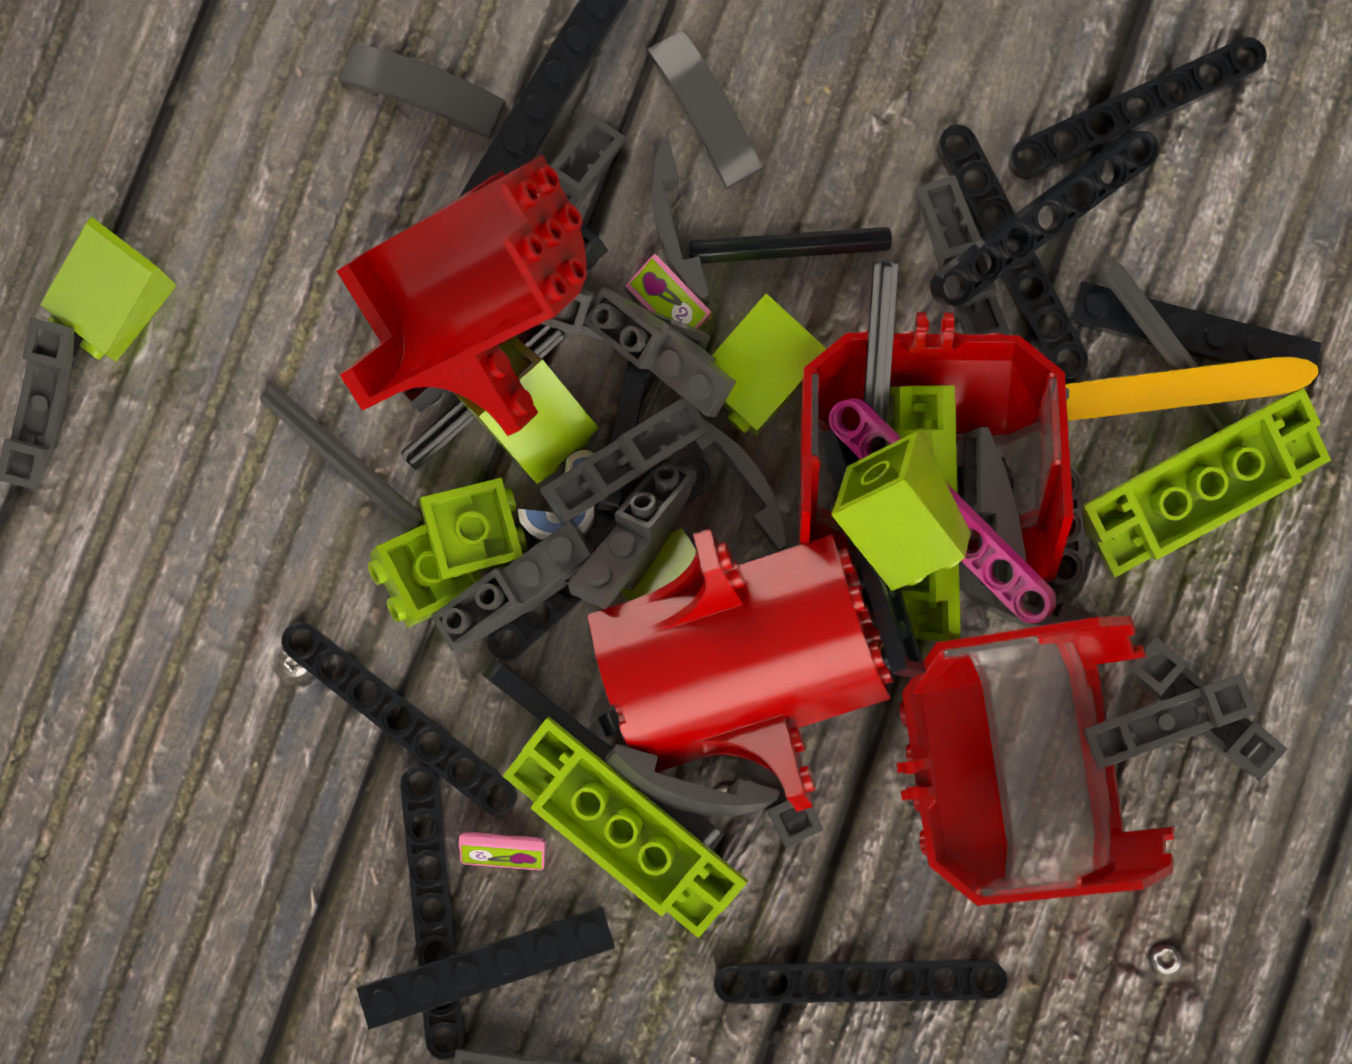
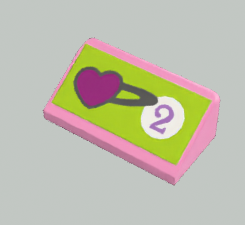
M656 254L641 267L625 286L645 309L696 329H700L711 319L712 312Z
M466 831L459 835V852L462 864L539 871L545 867L547 845L545 838Z

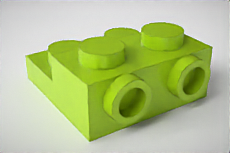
M502 478L423 496L419 499L440 581L478 571L481 573L508 566L523 555L522 552L527 551L524 532L521 527L515 528L511 513L516 511L513 492L510 487L504 488Z
M425 524L376 546L369 554L372 561L367 564L373 581L377 585L384 583L391 597L387 599L386 603L392 618L396 622L403 620L407 629L431 618L434 613L482 579L478 571L440 581Z

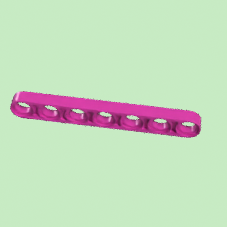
M853 398L838 402L830 411L829 424L831 429L860 460L872 454L871 443L877 436L886 439L889 445L902 439L867 403L860 399ZM847 406L856 409L860 416V424L854 431L847 429L841 420L842 412ZM947 484L968 528L978 531L982 538L981 548L975 552L967 549L962 562L1023 622L1030 624L1039 623L1051 615L1057 601L1052 588ZM1003 559L1010 563L1013 568V577L1010 582H1000L995 578L992 571L995 560ZM1027 591H1037L1042 595L1045 602L1042 613L1035 614L1026 609L1023 599Z

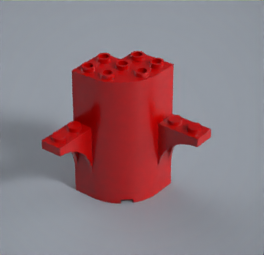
M543 155L506 175L503 171H500L445 207L356 256L337 270L341 280L380 341L378 345L340 374V377L362 411L405 390L418 387H434L455 392L479 405L494 418L507 436L521 431L539 413L534 406L532 396L522 386L511 368L509 358L501 351L498 344L555 317L578 296L587 278L585 245L580 229L582 226L581 214L573 204H570L560 186V180L556 171L548 165Z
M711 529L693 534L696 553L691 564L680 576L664 587L645 596L587 615L600 675L610 706L614 705L619 715L620 722L618 726L629 748L658 756L655 773L706 757H740L758 763L772 772L780 780L787 799L797 812L812 808L810 792L815 791L816 786L810 767L802 765L800 753L806 751V747L799 728L891 699L887 684L894 682L892 672L883 661L880 648L883 642L879 630L870 619L869 607L867 603H864L861 594L864 588L858 579L857 567L853 565L848 548L840 549L833 534L740 565L737 561L733 562L727 543L719 544Z

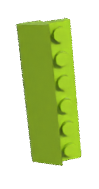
M955 385L890 386L887 424L901 438L919 431L945 482L957 493ZM959 563L952 568L945 569L943 567L932 572L915 585L906 584L900 587L916 639L939 642L961 639Z
M1303 387L1296 392L1283 396L1083 504L1082 511L1086 537L1092 539L1109 576L1115 578L1150 558L1158 560L1302 482L1301 476L1331 461L1316 428L1321 425V422L1305 388Z
M550 717L546 718L524 746L522 752L503 774L506 780L534 802L530 808L661 917L667 912L697 938L726 909L748 882L743 875Z

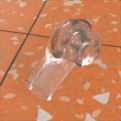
M979 605L964 611L963 618L967 626L960 628L961 638L984 635L990 628V617H986L985 609Z

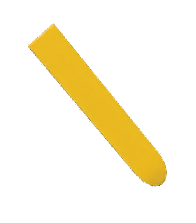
M1272 357L1066 383V388L1069 389V399H1067L1068 421L1283 395L1296 392L1309 385L1317 377L1318 367L1313 362L1303 358Z

